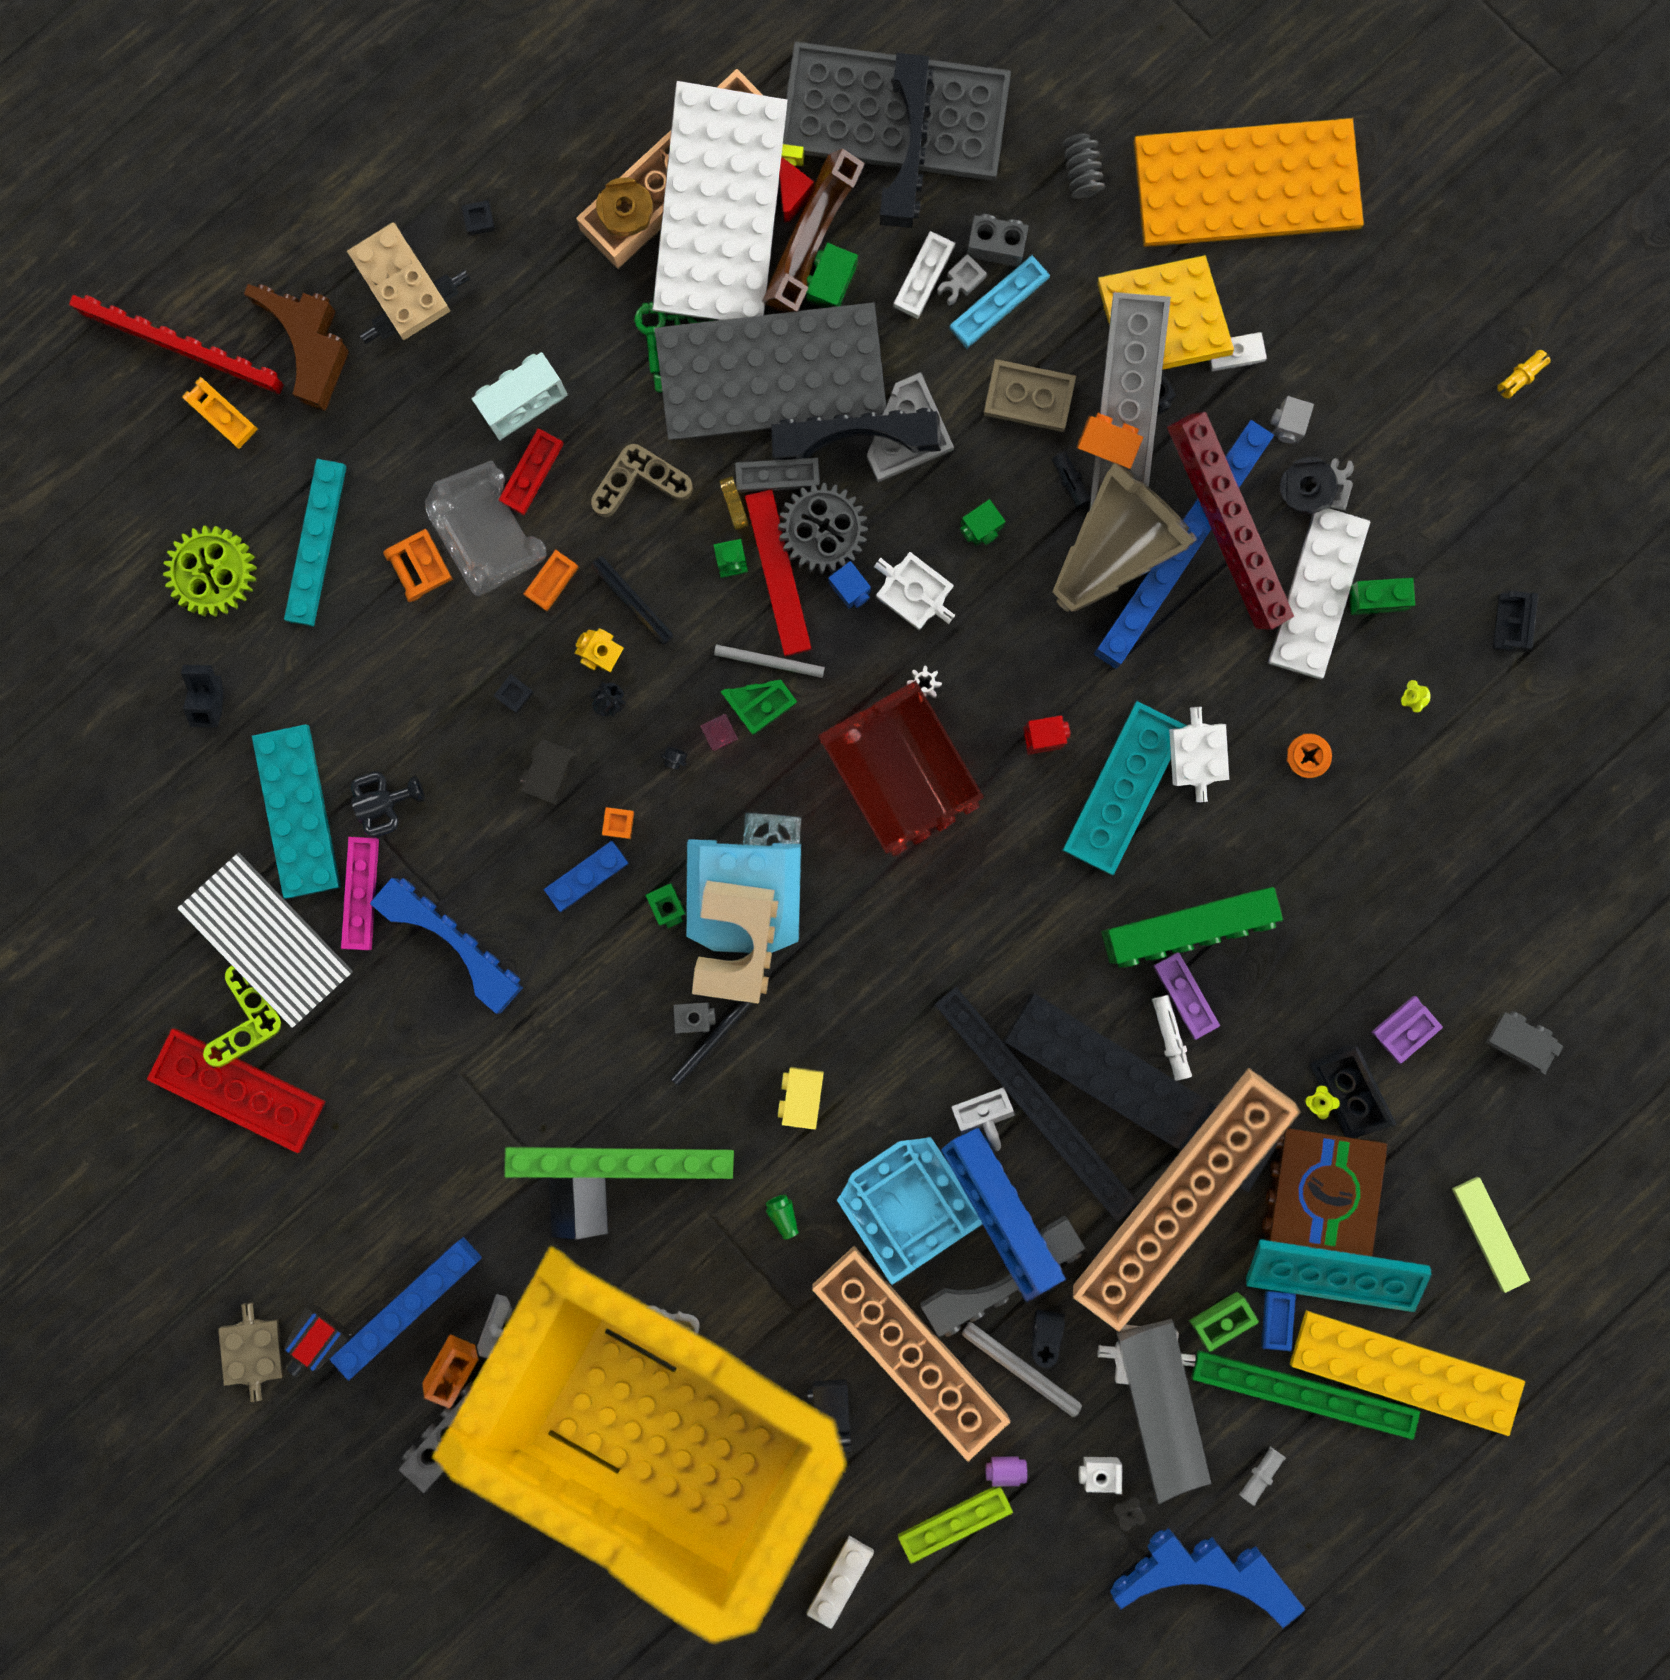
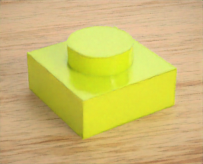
M783 144L781 158L787 160L794 167L796 165L803 166L804 149L800 146Z

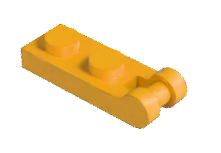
M200 377L195 382L197 385L190 393L187 391L182 398L237 448H240L254 434L257 428ZM207 393L209 396L200 403L198 400Z

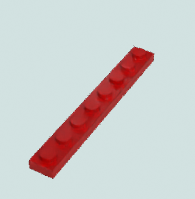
M73 295L69 305L81 315L279 395L283 389L284 384L277 378L278 374L271 369L262 367L259 370L251 367L252 363L244 358L237 356L234 360L226 357L227 353L219 348L211 346L209 350L202 347V343L192 337L186 336L185 340L176 336L177 333L167 327L160 326V329L151 326L152 323L140 316H135L134 319L127 317L125 311L110 305L109 309L100 306L101 302L90 296L85 295L83 299Z

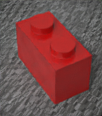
M1062 715L1028 721L1023 727L1028 755L1059 750L1067 744V739L1070 738L1068 722H1063Z

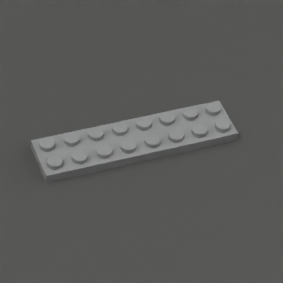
M1113 292L1100 414L1113 418L1111 424L1120 428L1125 423L1139 429L1138 435L1143 436V440L1131 469L1124 468L1134 475L1132 479L1143 482L1149 487L1171 297ZM1096 455L1089 512L1106 473L1114 465L1113 462Z

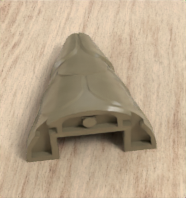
M1114 463L1106 473L1092 508L1086 515L1075 545L1069 550L1053 589V593L1058 597L1056 602L1067 612L1070 610L1076 612L1118 591L1119 586L1149 572L1151 568L1187 550L1196 541V536L1192 532L1190 534L1186 532L1189 529L1188 525L1163 499L1145 483L1132 479L1134 475L1117 463Z

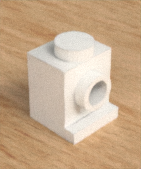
M1084 1457V1466H1079V1483L1084 1484L1086 1492H1115L1116 1494H1122V1464L1118 1457ZM1103 1473L1106 1475L1105 1480H1096V1476Z

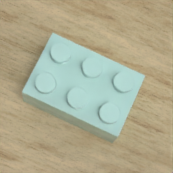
M541 352L538 355L532 354L525 358L522 365L517 369L505 371L500 375L499 380L491 386L485 385L475 393L476 396L471 399L500 441L568 396L560 378Z

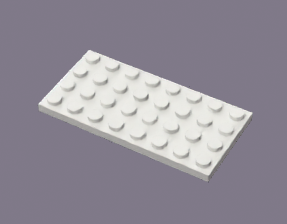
M677 81L652 311L717 321L764 315L765 303L762 300L767 289L787 109L786 99Z

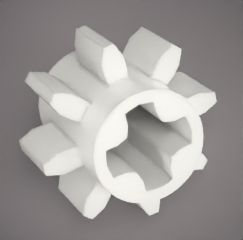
M924 666L923 671L920 673L913 670L912 675L915 677V680L907 681V685L914 688L910 696L913 697L918 694L921 696L922 702L925 701L926 696L929 694L935 698L937 694L933 690L934 687L939 688L942 685L941 682H935L938 672L935 671L932 674L927 672V666ZM921 678L923 681L929 679L930 689H927L926 687L920 689L918 687L920 683L919 679Z

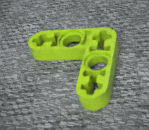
M232 965L225 973V980L249 1020L210 1042L205 1047L203 1056L206 1063L216 1068L230 1063L274 1037L281 1028L278 1014L254 987L246 989L241 995L237 993V991L242 990V987L238 981L231 982L233 972L236 971ZM243 977L244 982L248 987L250 983ZM251 993L258 994L262 999L261 1004L257 1008L247 1007L245 1005L247 995ZM266 1006L269 1011L264 1012L266 1018L276 1021L273 1024V1030L270 1032L267 1028L263 1030L260 1028L263 1022L259 1015L255 1019L252 1017V1014L261 1012ZM241 1031L247 1032L251 1036L250 1043L245 1047H239L234 1043L235 1035ZM229 1039L230 1045L236 1053L231 1055L230 1050H227L222 1054L223 1059L218 1062L216 1058L210 1060L209 1056L212 1055L211 1049L214 1047L218 1050L225 1048L227 1045L223 1041Z

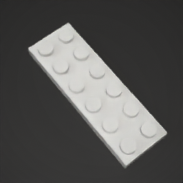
M1329 508L1312 515L1287 598L1294 617L1279 625L1268 664L1320 680L1324 678L1370 521Z

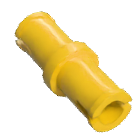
M1538 350L1524 364L1516 366L1513 371L1514 373L1498 385L1499 392L1504 388L1506 389L1501 395L1510 399L1523 385H1529L1534 380V376L1550 363V357L1542 360L1547 353Z

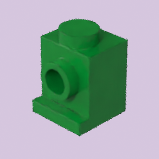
M741 539L714 544L721 578L748 573Z
M670 883L646 894L659 926L666 924L667 928H671L683 922L681 917L687 914L674 884ZM667 902L673 904V910L670 913H666L663 910V906Z

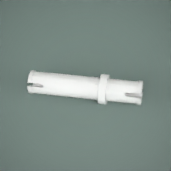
M1164 995L1153 998L1152 1002L1165 1042V1056L1169 1057L1174 1080L1192 1077L1185 1054L1187 1048L1183 1046L1170 996Z

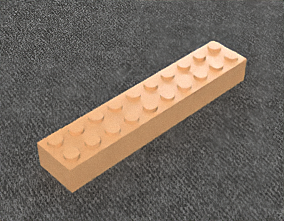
M1248 1068L1074 1283L1073 1298L1117 1331H1120L1299 1113L1296 1104Z

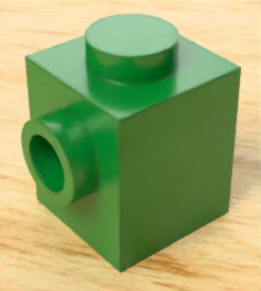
M989 499L962 518L960 530L968 542L973 541L976 546L982 542L987 545L999 536L997 532L1004 527L1006 521Z

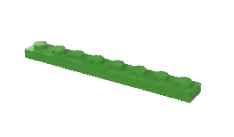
M505 1147L504 1176L733 1179L734 1150Z

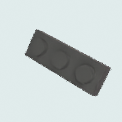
M818 458L735 463L737 493L767 491L771 489L772 491L811 488L812 484L816 488H820Z

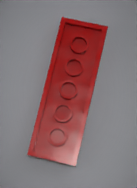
M176 1028L171 1029L147 1078L148 1081L296 1153L301 1152L326 1101L238 1058L219 1068L209 1066L203 1056L204 1049L208 1045L207 1043ZM215 1047L211 1049L212 1055L209 1056V1059L216 1058L218 1062L221 1061L224 1052Z

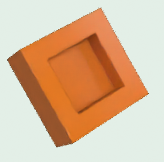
M606 807L602 835L631 839L634 811Z

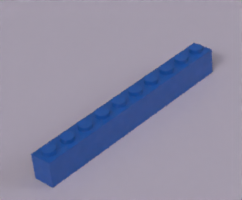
M1252 420L1244 428L1225 457L1238 488L1274 436V434ZM1198 498L1183 519L1189 527L1186 532L1188 534L1192 532L1196 536V541L1187 550L1151 568L1094 652L1095 656L1115 669L1122 664L1211 531V526Z

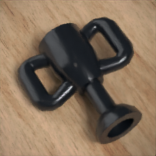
M378 771L359 776L351 784V791L354 795L351 799L352 807L358 821L363 824L364 833L369 838L384 836L398 828V816L393 810L395 803L411 797L419 802L426 800L422 785L416 775L409 779L407 787L392 793L387 791L385 776ZM378 782L377 791H370L364 794L361 792V787ZM385 814L390 819L387 823L371 828L372 820L378 819Z

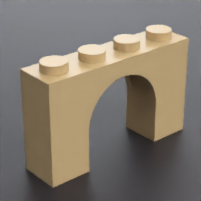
M707 880L703 892L701 918L732 922L740 925L750 934L754 943V949L746 957L735 961L698 957L694 971L692 994L759 1004L761 993L766 994L769 977L763 976L764 968L770 969L772 952H767L768 943L773 944L775 927L770 926L771 917L776 918L778 901L773 900L774 890Z

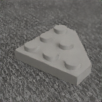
M921 373L895 383L883 415H889V412L894 410L916 413V410L920 408H931L933 411L938 412ZM941 417V451L913 453L894 441L874 437L867 453V459L877 482L954 449Z

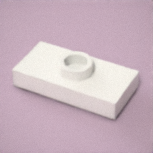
M1262 333L1231 338L1234 347L1233 355L1211 359L1209 364L1211 371L1265 362L1267 357Z

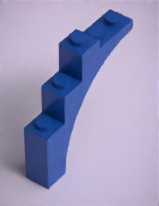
M1170 1528L1165 1531L1161 1530L1150 1539L1151 1543L1147 1547L1153 1556L1151 1558L1146 1557L1138 1562L1135 1566L1136 1570L1127 1577L1122 1576L1117 1579L1113 1584V1589L1110 1590L1113 1599L1122 1609L1140 1596L1160 1588L1180 1584L1211 1585L1231 1590L1249 1598L1266 1610L1283 1628L1305 1611L1296 1596L1256 1546L1253 1549L1243 1551L1238 1556V1561L1233 1564L1213 1537L1208 1541L1202 1540L1195 1546L1194 1552L1190 1555Z

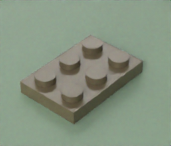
M995 359L983 415L1064 432L1076 376Z

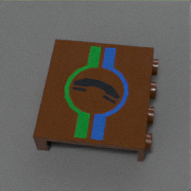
M1287 1127L1275 1141L1277 1143L1275 1147L1277 1149L1276 1158L1270 1164V1176L1273 1177L1272 1187L1268 1188L1266 1192V1205H1269L1268 1215L1264 1216L1262 1220V1233H1265L1264 1237L1273 1242L1372 1257L1388 1144L1375 1140L1367 1141Z

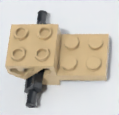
M394 222L347 251L385 311L372 320L373 327L359 334L366 345L379 336L382 339H387L396 332L400 334L403 340L412 336L450 312L445 302L458 294L456 288L471 280L464 269L452 278L446 274L432 282Z

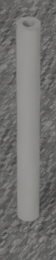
M716 645L714 653L715 656L823 678L825 669L822 666Z

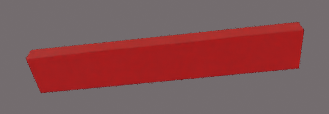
M772 489L746 495L745 498L784 656L810 651L811 645L788 552L783 551V547L786 544L785 541H779V536L783 532L778 530L780 520Z

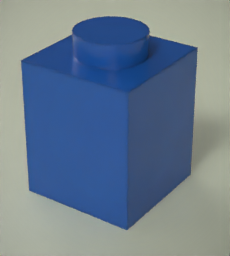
M851 561L828 578L830 586L848 609L853 605L858 608L870 598L868 594L871 592V586Z

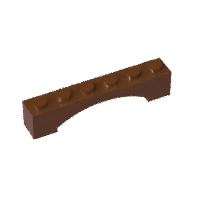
M843 148L828 154L762 302L780 313L798 311L808 289L807 278L821 241L849 191L854 188L865 164Z

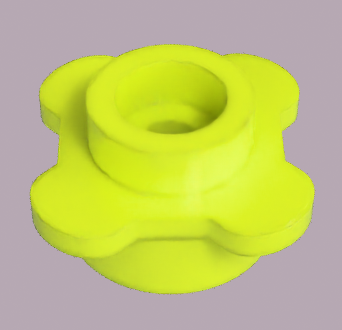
M1411 680L1407 683V689L1401 698V703L1403 706L1411 707L1413 712H1420L1429 703L1430 692L1427 687L1419 686L1417 681Z
M1322 1085L1317 1087L1314 1095L1306 1098V1105L1320 1119H1326L1329 1117V1112L1332 1109L1339 1107L1340 1101L1328 1092L1326 1086ZM1324 1100L1325 1105H1322L1320 1101Z

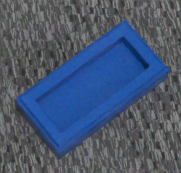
M1265 1290L1261 1342L1263 1349L1292 1351L1296 1294Z

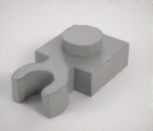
M967 254L948 272L947 277L951 281L940 284L937 294L941 295L945 290L951 291L952 296L948 298L947 304L952 305L956 302L960 291L967 296L986 278L987 273Z
M1334 458L1331 462V468L1338 479V491L1330 508L1346 510L1353 485L1352 481L1346 480V478L1352 474L1354 465L1352 461H1348L1347 467L1344 470H1338L1339 460Z

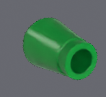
M784 1194L766 1202V1213L783 1239L796 1236L799 1232L792 1200H789L787 1195Z

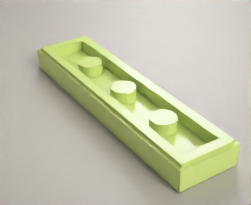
M1475 1177L1452 1188L1501 1291L1506 1293L1530 1281L1481 1179Z

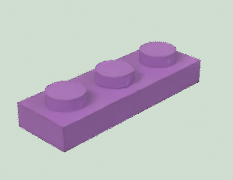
M1174 953L1153 965L1193 1039H1198L1220 1026L1180 953Z

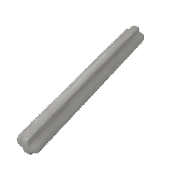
M969 1322L962 1331L963 1337L1072 1417H1075L1082 1408L1080 1402L972 1322Z

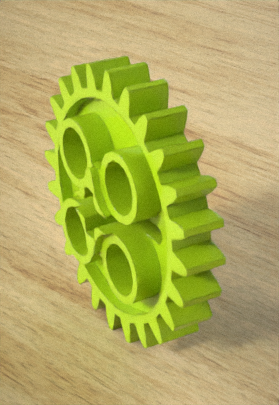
M203 526L202 534L193 528V537H188L183 533L182 538L184 542L182 544L176 541L173 542L177 548L176 552L167 551L173 557L172 561L164 562L166 566L171 568V571L163 573V576L172 579L165 584L167 588L175 589L171 593V597L175 599L180 598L178 602L180 606L186 607L188 605V611L195 613L198 610L202 616H206L209 610L212 616L217 617L218 609L228 614V605L238 609L236 600L239 598L246 601L247 599L242 593L244 590L252 592L253 589L247 584L248 582L256 581V578L249 574V572L257 569L256 566L248 563L254 559L252 554L246 553L249 546L245 543L240 544L242 539L237 535L232 537V532L227 529L222 533V530L217 526L213 528L212 533L210 528ZM219 548H223V555L219 559H214V552ZM201 549H204L205 559L202 557ZM196 557V566L188 569V562ZM209 572H210V573H211V576H212V578H211V577H209V576H208V575H206V574H207V573H209ZM232 573V581L228 585H223L225 575ZM206 583V591L198 595V586ZM215 584H216V585L218 586V588H219V593H218V594H216Z

